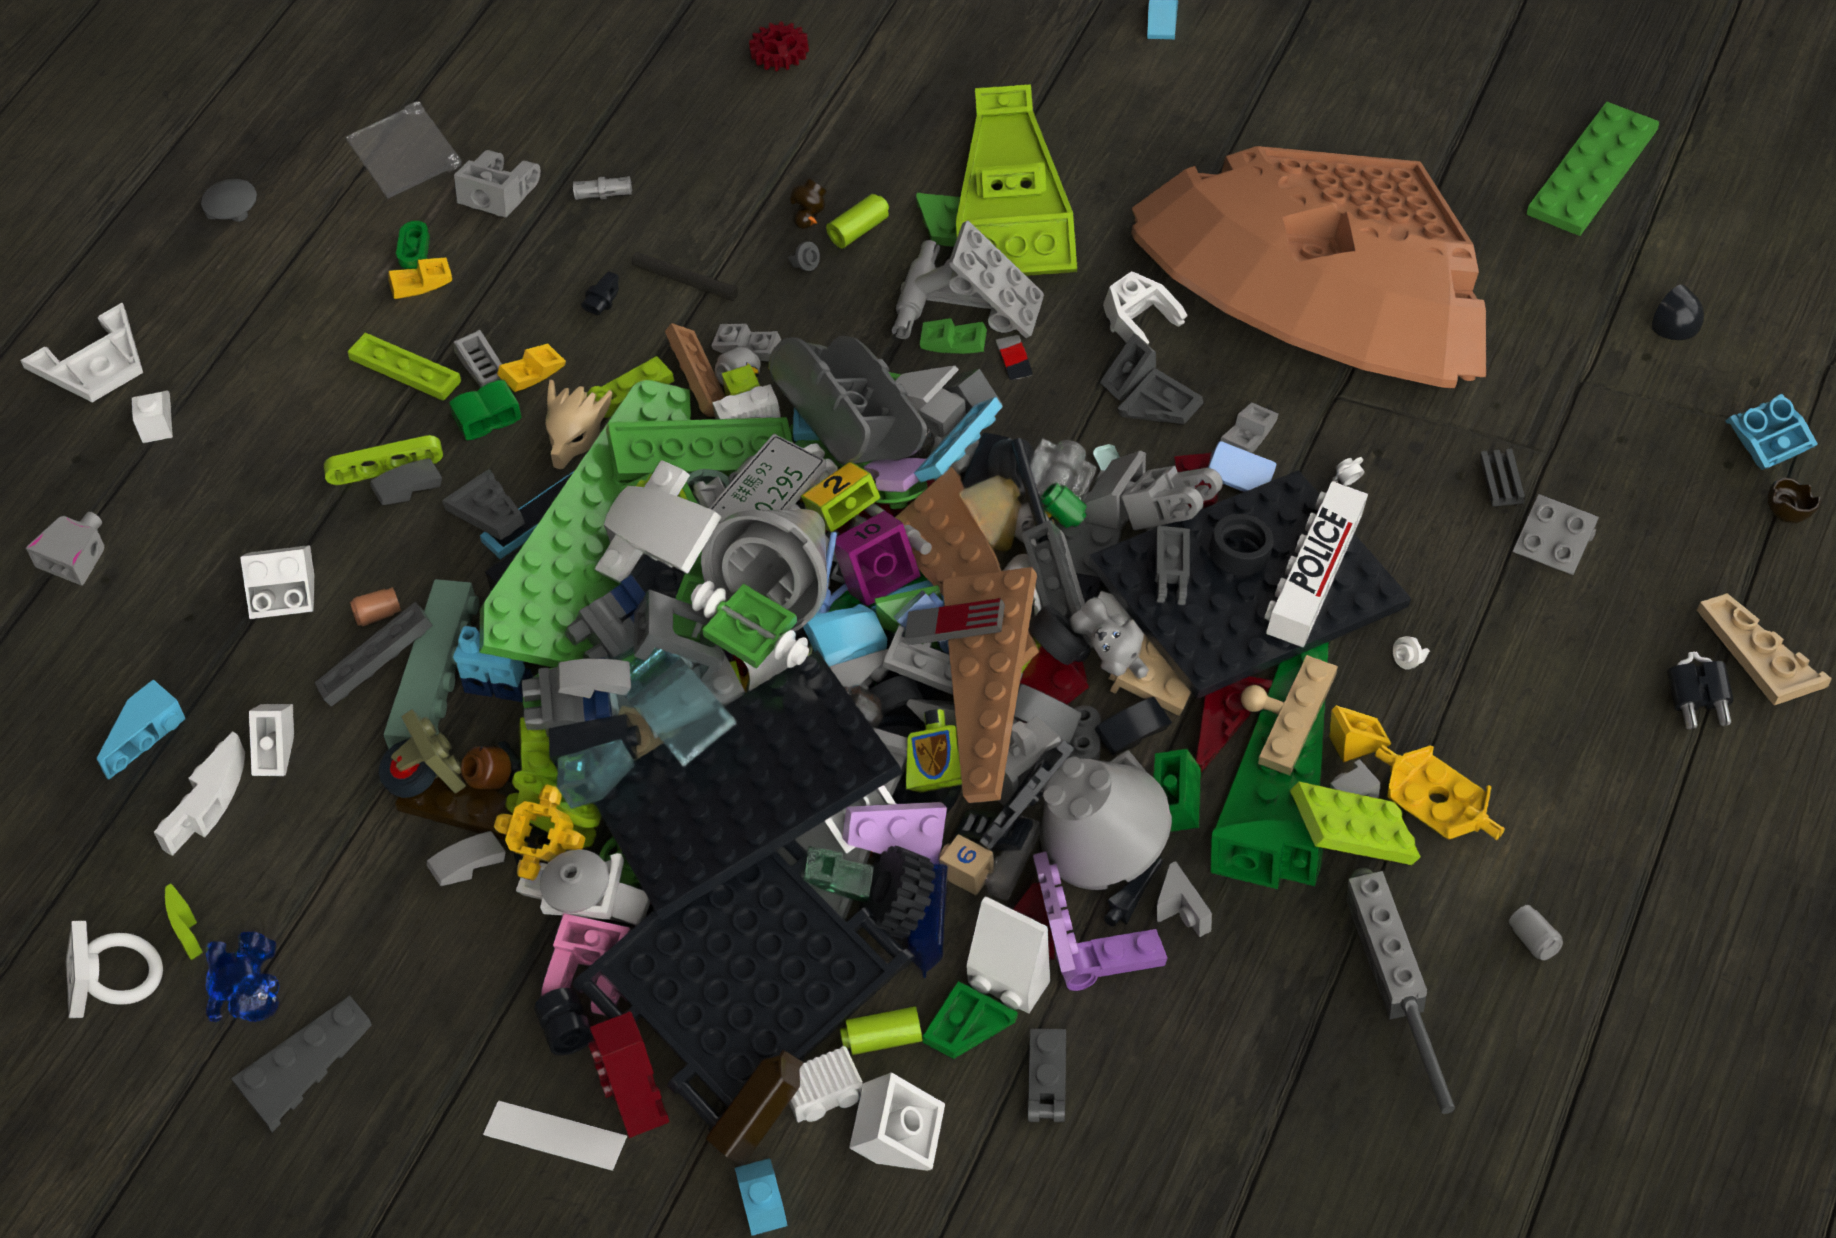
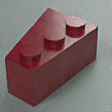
M627 1012L591 1026L590 1030L594 1041L589 1042L588 1047L594 1060L599 1081L605 1097L613 1096L628 1137L632 1138L669 1123L668 1115L661 1101L662 1097L659 1088L655 1085L654 1072L632 1012Z

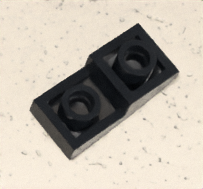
M1150 697L1103 721L1096 726L1095 731L1111 754L1116 755L1136 747L1146 737L1167 730L1172 721L1156 698Z

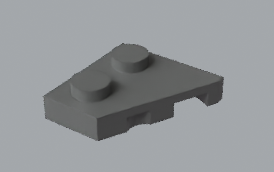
M1154 368L1118 407V412L1121 417L1185 424L1203 404V397Z

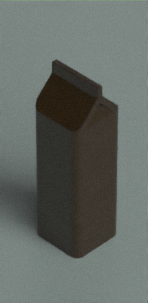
M785 1050L779 1056L762 1060L705 1139L726 1157L743 1166L800 1088V1068L803 1062Z

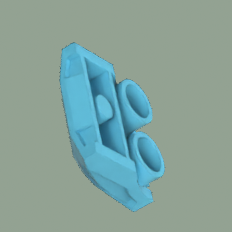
M1783 394L1776 396L1768 403H1761L1756 408H1750L1743 414L1732 415L1725 420L1727 424H1731L1738 438L1761 470L1779 464L1818 445L1804 418L1794 409L1791 401L1785 398Z
M858 604L853 608L817 613L803 627L814 652L818 650L829 667L887 649V637L875 611L862 604Z

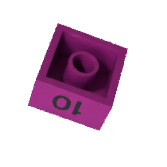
M886 511L836 537L834 552L849 594L866 606L874 603L875 598L885 597L921 576L903 523Z

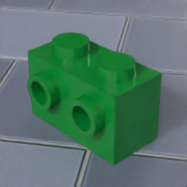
M1188 749L1155 753L1153 778L1161 785L1168 797L1169 810L1172 815L1170 832L1199 828L1201 768Z

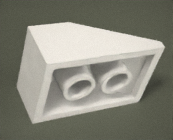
M985 896L981 902L967 961L968 983L982 994L989 993L1001 999L1007 1007L1014 1010L1019 1008L1029 1014L1050 983L1047 926Z

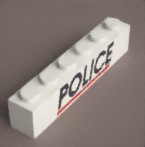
M1333 481L1327 493L1320 492L1315 505V510H1318V513L1311 512L1305 527L1308 535L1301 534L1295 552L1299 554L1297 557L1291 556L1285 574L1289 576L1287 579L1281 578L1276 589L1275 596L1278 597L1277 602L1271 600L1264 619L1269 620L1266 634L1304 648L1362 517L1368 497L1367 493Z

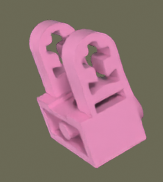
M564 913L553 944L555 950L543 983L542 996L555 989L570 988L578 964L592 965L631 931L630 928ZM601 975L596 985L617 1006L620 994ZM591 1000V1011L596 1014L605 1015Z

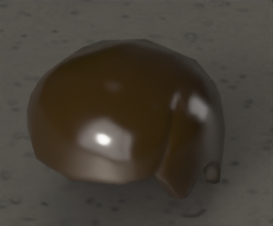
M1786 477L1775 481L1770 486L1767 497L1768 505L1775 516L1781 521L1799 523L1810 518L1817 511L1821 502V497L1814 498L1812 496L1811 485L1799 484L1796 480Z

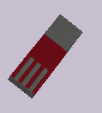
M1001 598L909 611L904 639L908 645L1001 632L1005 604Z

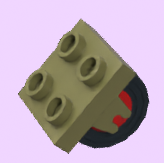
M413 709L402 715L401 717L412 737L394 744L385 753L380 762L378 771L380 781L391 794L402 798L414 797L424 792L437 777H440L454 793L466 787L460 775L462 773L461 764L454 755L450 756L448 751L452 749V746L442 732L436 734L437 730L429 718L425 716L421 719Z

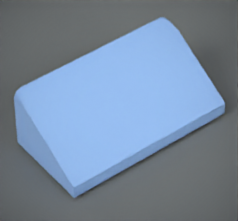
M1219 441L1211 454L1208 468L1214 469L1220 474L1223 484L1246 492L1270 482L1276 468V463Z

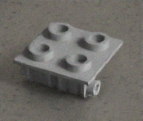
M1538 494L1513 552L1574 575L1588 541H1592L1595 536L1596 529L1594 528L1599 517Z

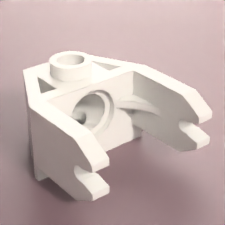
M1132 271L1109 287L1103 304L1106 316L1111 323V331H1116L1126 343L1134 333L1149 344L1144 332L1132 319L1153 304L1172 324L1178 327L1185 323L1183 319L1187 317L1183 306L1162 284Z

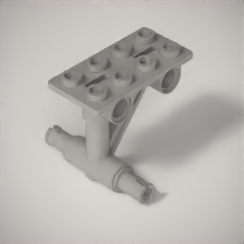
M969 221L962 223L951 258L941 267L936 268L934 264L940 246L937 245L935 247L936 242L926 240L922 243L918 258L912 261L906 280L901 284V294L896 305L898 316L892 328L893 334L897 332V338L907 339L910 337L914 320L921 316L926 300L991 309L988 324L993 330L1007 333L1017 329L1025 338L1032 335L1044 293Z

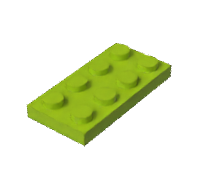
M1298 782L1290 790L1316 847L1408 865L1414 864L1421 857L1415 846V839L1408 831L1402 818V812L1395 802Z

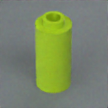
M870 194L827 224L826 229L830 239L839 248H845L887 219L889 216V205L882 196Z
M916 1006L846 1020L847 1027L840 1028L843 1046L847 1049L851 1048L852 1055L922 1042Z

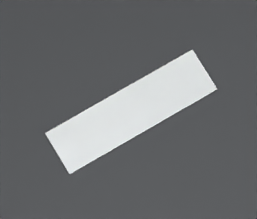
M502 1101L497 1102L483 1133L485 1136L612 1171L627 1138L623 1134Z

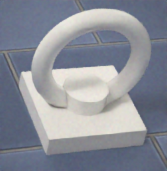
M86 921L71 922L66 954L69 1018L84 1017L88 992L95 998L107 1003L131 1004L145 999L155 991L162 979L163 964L158 951L152 944L139 936L128 933L106 934L88 944ZM115 946L132 948L146 959L149 966L148 976L141 985L134 989L124 991L109 989L98 982V954L107 948Z

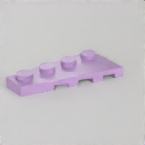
M1047 852L1033 854L1061 972L1074 970L1075 965L1072 955L1078 954L1079 951L1074 932L1069 934L1066 932L1073 930L1068 909L1061 910V908L1067 907L1063 887L1055 888V885L1061 884L1057 864H1049Z

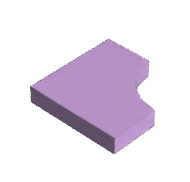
M926 459L873 460L864 467V470L871 473L872 478L876 480L877 490L905 492L919 481L914 472Z

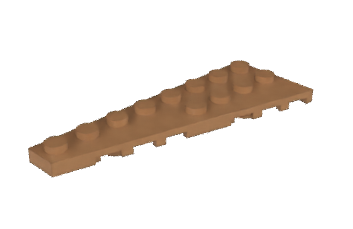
M952 467L895 517L904 525H910L919 531L920 536L931 544V551L926 555H923L913 547L912 551L918 569L933 586L939 585L940 593L943 597V579L1001 571L1000 563L986 533L981 527L978 520L979 517L969 500L970 497L962 485L961 477ZM1029 628L1022 667L1039 653Z

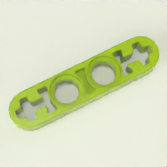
M429 435L332 456L324 462L325 479L330 484L343 485L375 478L399 466L430 458L433 464H435L443 457L441 441L439 438ZM394 455H405L402 459H391ZM366 461L376 462L374 465L371 466L361 465L363 462Z

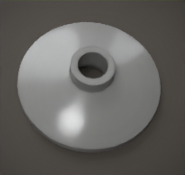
M581 849L566 851L552 859L545 867L540 880V890L547 904L553 909L564 913L581 912L594 906L603 897L609 884V872L604 861L591 851ZM577 873L573 878H567L570 874Z

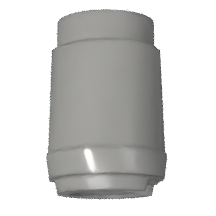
M1530 905L1519 908L1509 919V925L1513 928L1514 933L1537 959H1550L1561 949L1563 941L1560 933Z

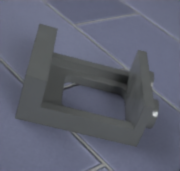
M649 589L634 611V657L647 660L656 647L700 663V680L707 682L712 673L721 668L724 653L721 652L720 646L703 636V631L700 634V643L675 634L673 631V614L707 625L713 617L706 618L704 616V609L695 611L691 604Z

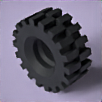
M896 845L895 847H889L887 852L883 851L880 854V861L876 860L872 865L874 870L867 875L868 883L867 886H863L862 894H864V898L860 900L859 907H867L874 914L872 918L875 920L877 928L884 929L892 938L902 940L903 937L907 938L910 936V930H916L918 927L917 921L919 919L923 920L926 914L924 909L931 902L929 895L934 892L935 885L931 884V882L935 879V872L932 871L934 865L930 862L931 859Z

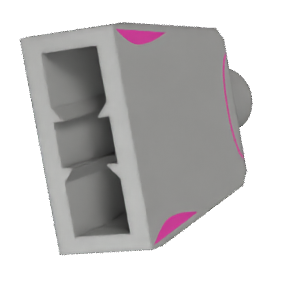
M87 512L80 522L66 516L59 517L26 547L34 566L83 586L104 551V544L97 531L102 525V520L92 512Z

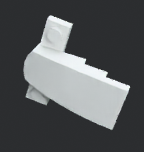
M661 460L645 487L627 486L612 504L604 525L616 535L595 570L621 583L622 580L631 574L644 553L656 561L659 560L671 568L675 567L688 574L722 517L711 509L678 497L690 475L683 469Z

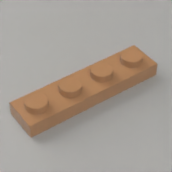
M671 323L665 333L670 342V347L675 352L680 363L679 366L689 382V388L694 393L701 412L708 417H715L712 402L723 399L725 394L695 332Z

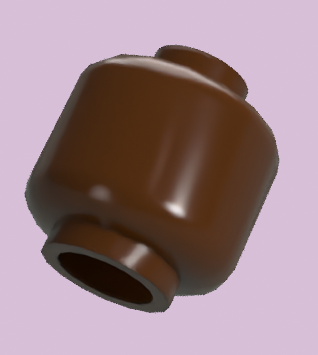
M473 747L462 760V776L466 783L474 789H500L510 778V758L505 750L499 747Z

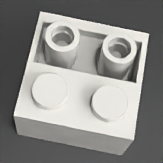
M310 545L250 552L240 557L250 619L314 611L315 576Z

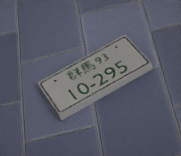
M773 434L708 509L715 511L722 517L719 523L728 516L741 511L791 509L800 499L801 495L806 492L824 471L826 460Z

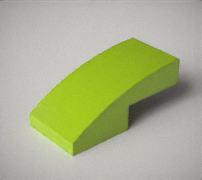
M170 883L165 887V905L168 918L184 951L190 960H193L203 953L194 934L189 929L197 921L189 905Z

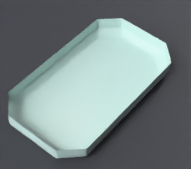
M1110 444L1097 447L1093 451L1100 470L1105 471L1112 460L1120 458L1115 446Z

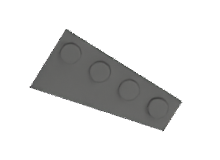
M348 996L231 1079L273 1133L281 1124L280 1119L290 1108L294 1110L303 1100L302 1095L315 1081L319 1083L328 1073L326 1069L334 1060L342 1058L372 1024L353 998Z

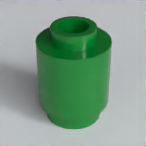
M1054 482L1040 497L1041 503L1044 504L1043 509L1064 528H1068L1071 525L1074 528L1077 527L1087 515L1085 512L1087 505L1065 485Z

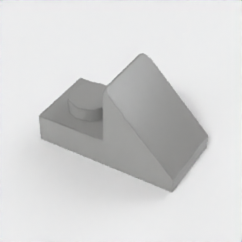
M1175 861L1169 865L1158 899L1157 922L1180 913L1184 924L1188 928L1192 927L1197 935L1201 937L1211 932L1212 913Z

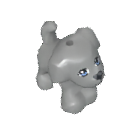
M1101 598L1088 600L1079 611L1073 614L1070 618L1072 630L1075 633L1086 634L1090 638L1091 644L1102 660L1100 667L1115 676H1121L1129 668L1138 679L1147 676L1149 669L1139 658L1144 633L1134 620L1126 622L1119 614L1109 618L1106 613V606Z

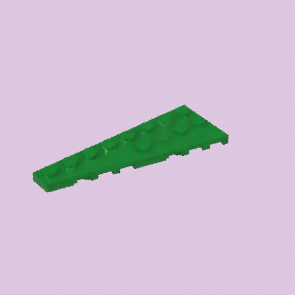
M1329 642L1281 662L1268 697L1285 702L1306 655L1328 662ZM1325 700L1290 776L1258 764L1259 756L1278 717V714L1262 709L1215 829L1250 821L1287 820L1304 822L1290 790L1298 782L1320 786Z

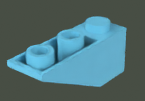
M152 680L127 700L97 757V761L108 780L124 770L129 763L144 751L149 750L158 740L174 730L186 719L177 699L156 681Z

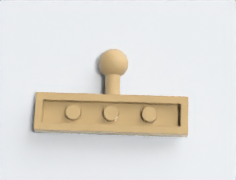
M1306 655L1285 702L1268 697L1266 691L1257 685L1248 686L1243 690L1241 703L1245 709L1251 712L1265 709L1278 714L1277 720L1259 756L1258 764L1289 776L1291 775L1336 676L1338 666Z

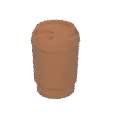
M393 587L357 596L350 601L356 623L362 627L401 612Z

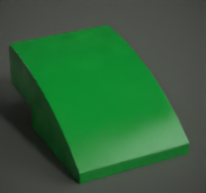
M1263 820L1232 824L1213 830L1211 873L1278 889L1281 878L1315 886L1322 865L1323 848L1314 845L1305 822Z

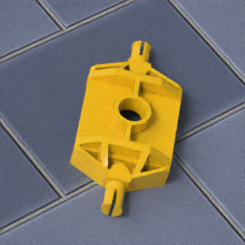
M1381 745V748H1378L1375 757L1391 766L1390 772L1392 774L1387 797L1447 839H1453L1472 831L1478 832L1480 829L1495 840L1502 836L1505 828L1491 820L1489 815L1486 814L1491 793L1490 785L1487 786L1486 791L1435 757L1433 755L1434 747L1431 745L1405 753L1403 756L1397 755L1385 745ZM1433 794H1441L1447 798V801L1435 803L1429 797Z

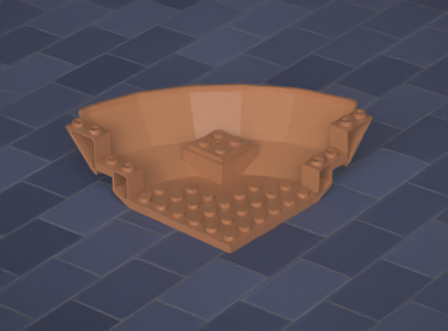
M1255 146L1226 156L1222 173L1217 175L1198 173L1195 166L1187 168L1132 207L1136 222L1131 232L1134 240L1171 278L1223 312L1288 344L1361 370L1437 387L1455 388L1458 376L1466 381H1473L1476 377L1486 378V307L1484 300L1477 299L1473 293L1479 273L1474 245L1420 161Z

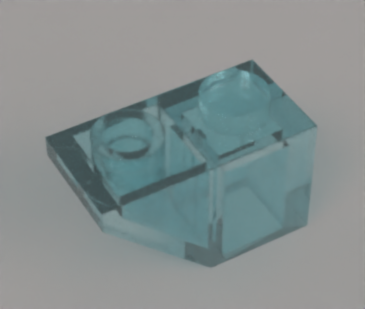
M621 739L559 757L557 788L571 809L602 800L634 767V760Z

